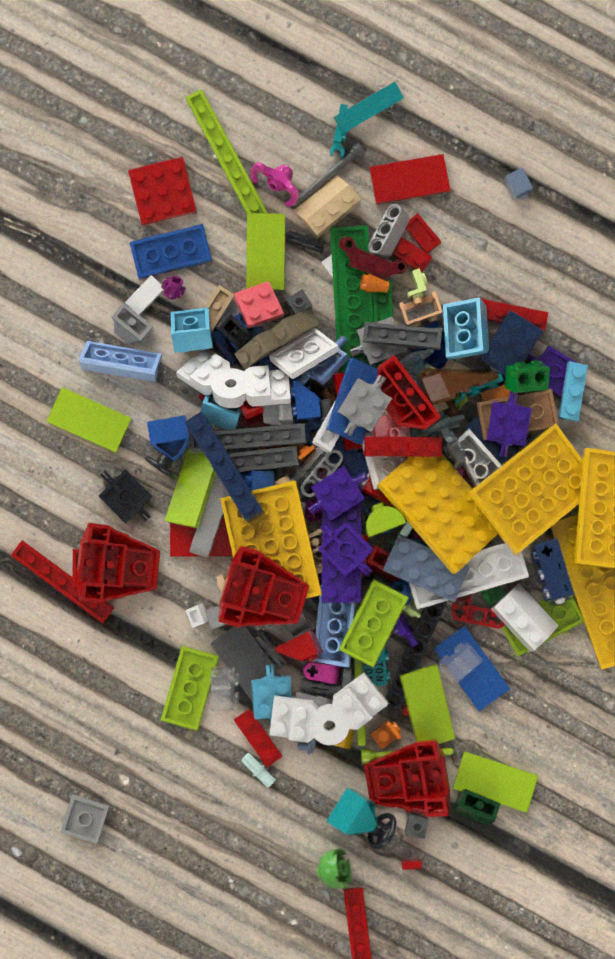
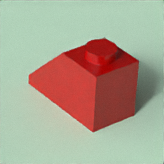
M374 545V551L369 555L366 563L376 575L391 583L400 581V578L383 571L390 553Z
M308 631L275 647L276 652L299 661L307 660L308 663L318 659V654L323 652L314 631Z

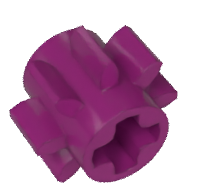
M177 276L167 277L161 285V288L164 289V296L171 300L180 299L186 290V287L182 286L183 280Z
M317 498L306 501L304 517L310 523L313 520L320 521L322 519L323 509L318 510L313 515L308 507L318 502Z

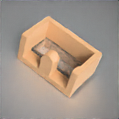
M436 291L432 292L430 296L424 298L417 297L412 302L406 304L401 302L398 306L405 326L420 327L422 325L421 322L427 320L429 323L435 322L443 314Z

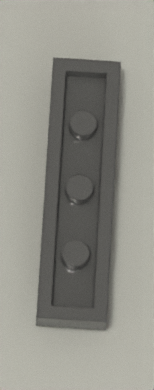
M365 322L363 343L440 350L442 329Z
M297 446L230 454L241 473L299 466Z

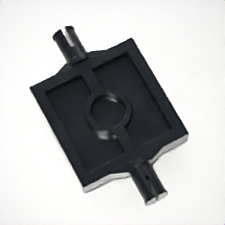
M126 469L114 478L105 470L103 473L108 478L103 474L100 477L108 484L105 490L98 496L124 523H127L137 514L147 522L151 516L143 508L153 496Z

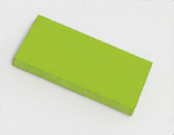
M247 213L246 289L269 281L273 290H284L285 214Z
M62 387L46 422L117 453L132 418Z
M191 449L187 450L167 511L166 522L199 529L216 476L215 470L204 453L192 454Z
M374 579L339 650L374 668L409 597Z
M574 598L564 601L562 604L550 606L548 601L545 602L544 599L537 602L558 624V627L543 643L584 622ZM506 625L502 627L517 657L529 651Z
M186 646L181 647L160 721L198 731L219 656Z
M434 664L400 675L415 741L437 740L440 744L455 739L438 665Z
M464 751L452 788L458 791L468 789L499 802L501 805L527 813L538 775Z

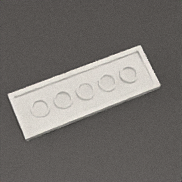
M506 543L480 550L466 564L470 568L457 598L529 577L522 551L514 555ZM409 583L416 609L448 601L441 596Z

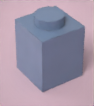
M523 168L506 175L504 178V182L513 200L517 198L522 200L530 195L529 193L533 187Z

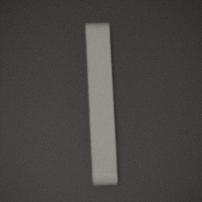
M246 449L230 450L228 453L245 452ZM217 474L199 529H196L190 547V553L206 558L210 556L224 515L220 498L230 496Z

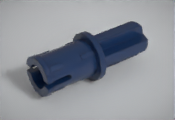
M217 330L214 331L212 339L219 349L218 353H221L223 358L230 362V367L239 361L231 349L232 345L228 344L225 337Z

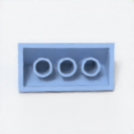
M87 341L80 355L79 364L82 370L157 382L162 354Z
M319 595L316 637L323 652L318 654L319 658L313 662L350 667L351 656L340 651L339 648L355 618L356 603H322V595Z

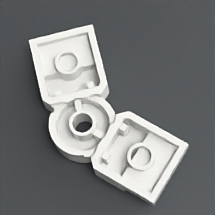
M201 350L196 357H193L176 372L179 379L203 395H211L213 393L215 402L225 408L240 407L245 400L251 406L291 403L289 376L281 369L269 370L268 365L249 367L243 372L239 369H230V362L216 353L212 356L206 351Z
M365 672L334 694L332 704H325L319 708L313 700L274 696L270 735L289 738L288 740L307 743L315 738L322 744L335 745L346 738L349 729L358 730L370 721L373 715L388 705V701ZM333 721L335 726L327 727L325 722Z

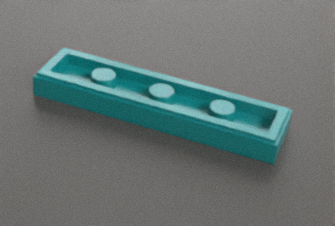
M393 82L333 118L342 134L402 100L404 96L397 83Z

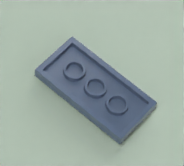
M398 535L383 571L455 602L470 566H463L453 575L430 548Z

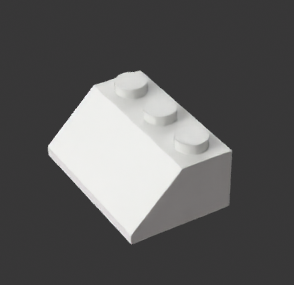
M519 583L491 608L530 652L535 651L558 627V624Z

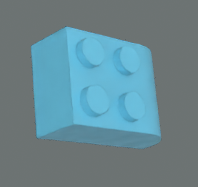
M480 297L444 304L446 358L453 360L488 353L487 308Z

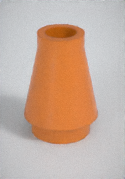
M369 273L362 275L360 289L364 290V292L387 293L389 281L382 280Z

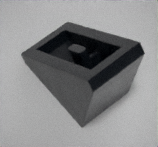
M228 313L216 327L217 331L238 349H241L253 336L231 313Z

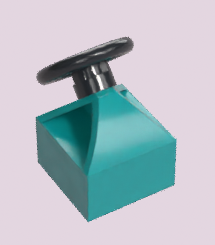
M348 787L326 821L347 835L368 833V843L371 848L376 850L382 849L389 844L397 826L396 818L393 814L387 812L376 817L374 801L357 790ZM386 818H388V819L390 820V821L387 822L386 824L383 823V822H381L382 820H384V819H386ZM390 829V831H389L387 837L383 840L384 835L386 834L387 830ZM374 836L377 837L376 843L374 842Z

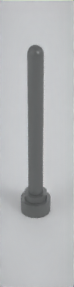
M357 141L351 145L349 153L302 192L293 207H298L351 160L358 157L361 158L366 153L364 148Z

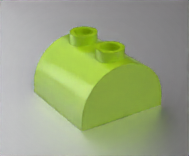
M382 502L372 506V513L365 524V532L367 537L370 538L402 526L406 521L401 512L393 507L384 506Z

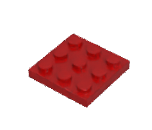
M183 157L128 170L142 226L197 212Z

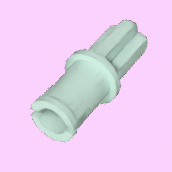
M250 753L242 758V763L253 773L252 776H256L266 788L274 783L276 779Z

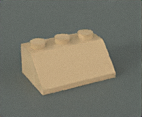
M336 175L296 207L293 212L312 235L319 239L330 228L358 207L361 203V198L348 183Z

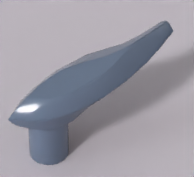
M313 738L308 743L299 742L298 750H306L310 755L315 748L317 740Z

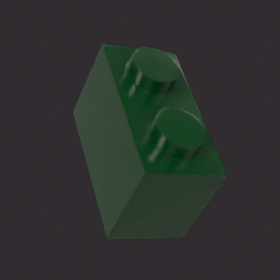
M463 789L458 793L453 811L489 826L495 822L501 803L468 789Z

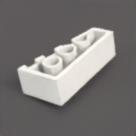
M470 429L458 437V446L462 447L466 453V461L463 467L473 486L476 487L502 465Z

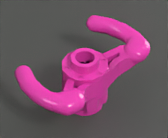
M257 162L252 166L250 176L253 183L258 182L257 173L259 171L267 177L268 186L271 190L281 191L284 189L291 195V199L285 202L286 207L296 204L299 191L290 182L293 178V171L289 166L283 164L273 169L261 162Z

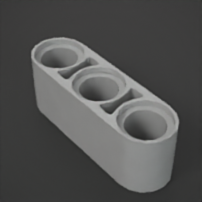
M398 204L388 207L368 246L369 251L373 255L384 260L389 259L409 222V215Z
M333 449L322 458L302 483L301 492L307 497L316 496L315 493L309 494L306 492V485L308 483L315 485L323 480L318 477V470L320 468L327 470V476L337 471L344 462V455L341 451ZM333 453H338L340 456V460L336 464L330 461V456Z

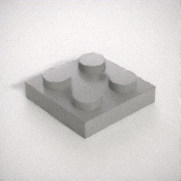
M72 794L60 832L98 844L110 805Z

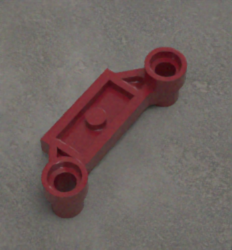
M343 237L339 241V248L346 253L350 261L349 266L364 273H369L385 280L386 277L402 274L407 269V264L402 259H395L389 262L357 248L351 237ZM346 241L350 242L349 248L345 245ZM399 263H401V265H402V269H401V270L398 269V264H399Z

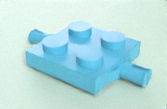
M267 664L265 665L267 676L251 680L254 718L255 720L270 719L271 727L274 696L292 698L291 677L289 675H274V665Z

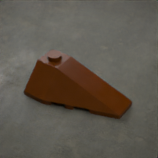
M428 368L416 375L419 388L432 405L456 398V393L458 392L467 393L470 391L471 386L479 387L499 378L498 374L492 370Z

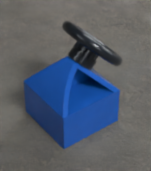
M185 415L147 422L150 444L161 455L157 461L150 456H145V461L172 480H176L177 476L168 468L190 446V430L185 423L188 420Z

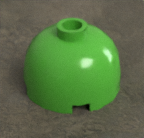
M342 848L326 852L321 857L319 867L316 869L318 878H321L322 882L332 889L347 888L350 886L347 882H351L352 879L349 860L345 862L343 855H346V852Z

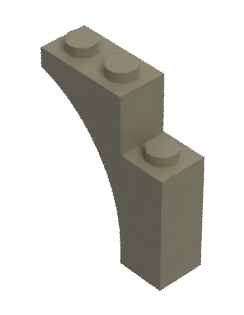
M310 309L283 319L272 329L258 334L237 351L235 356L244 370L320 324Z

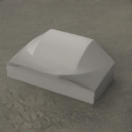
M124 302L112 315L114 333L129 345L136 341L141 342L154 328Z
M292 401L289 404L263 406L265 424L270 426L295 424Z

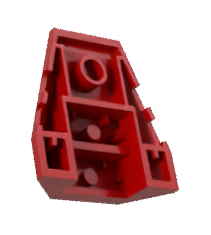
M88 523L80 541L76 585L80 601L101 603L157 589L160 550L138 541L109 525Z
M240 545L231 561L220 597L218 622L235 627L299 623L309 585L261 551Z
M437 740L417 741L364 764L369 799L374 801L375 804L405 809L406 812L410 813L412 811L421 813L426 817L449 816L450 786L444 752Z

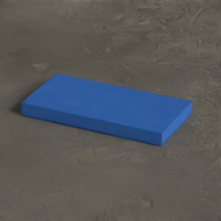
M203 224L129 242L138 279L212 262Z
M354 358L349 359L326 430L355 443L363 444L367 429L357 426L352 435L344 432L350 421L346 416L339 413L338 410L357 379L359 378L366 383L374 384L377 379L378 369Z
M465 626L433 648L478 711H481L510 689Z

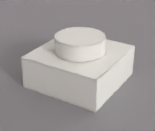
M203 603L186 610L192 628L209 622Z

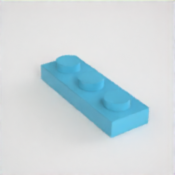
M571 361L567 363L558 418L574 422L579 421L588 365Z

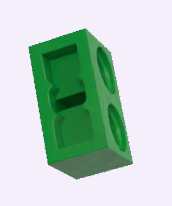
M531 361V364L515 362L514 365L506 366L505 389L515 393L548 390L550 367L543 365L541 361Z

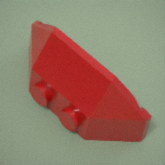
M395 355L378 366L377 377L381 375L386 378L380 389L384 394L392 398L386 411L398 426L427 429L442 418Z

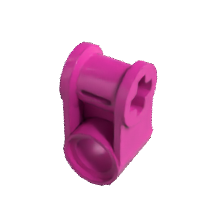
M309 662L305 664L303 673L310 680L339 684L341 666ZM311 666H314V669L317 670V673H313V676H310V673L307 672V669H310Z

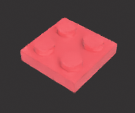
M269 281L236 292L233 295L248 329L281 318L284 315Z

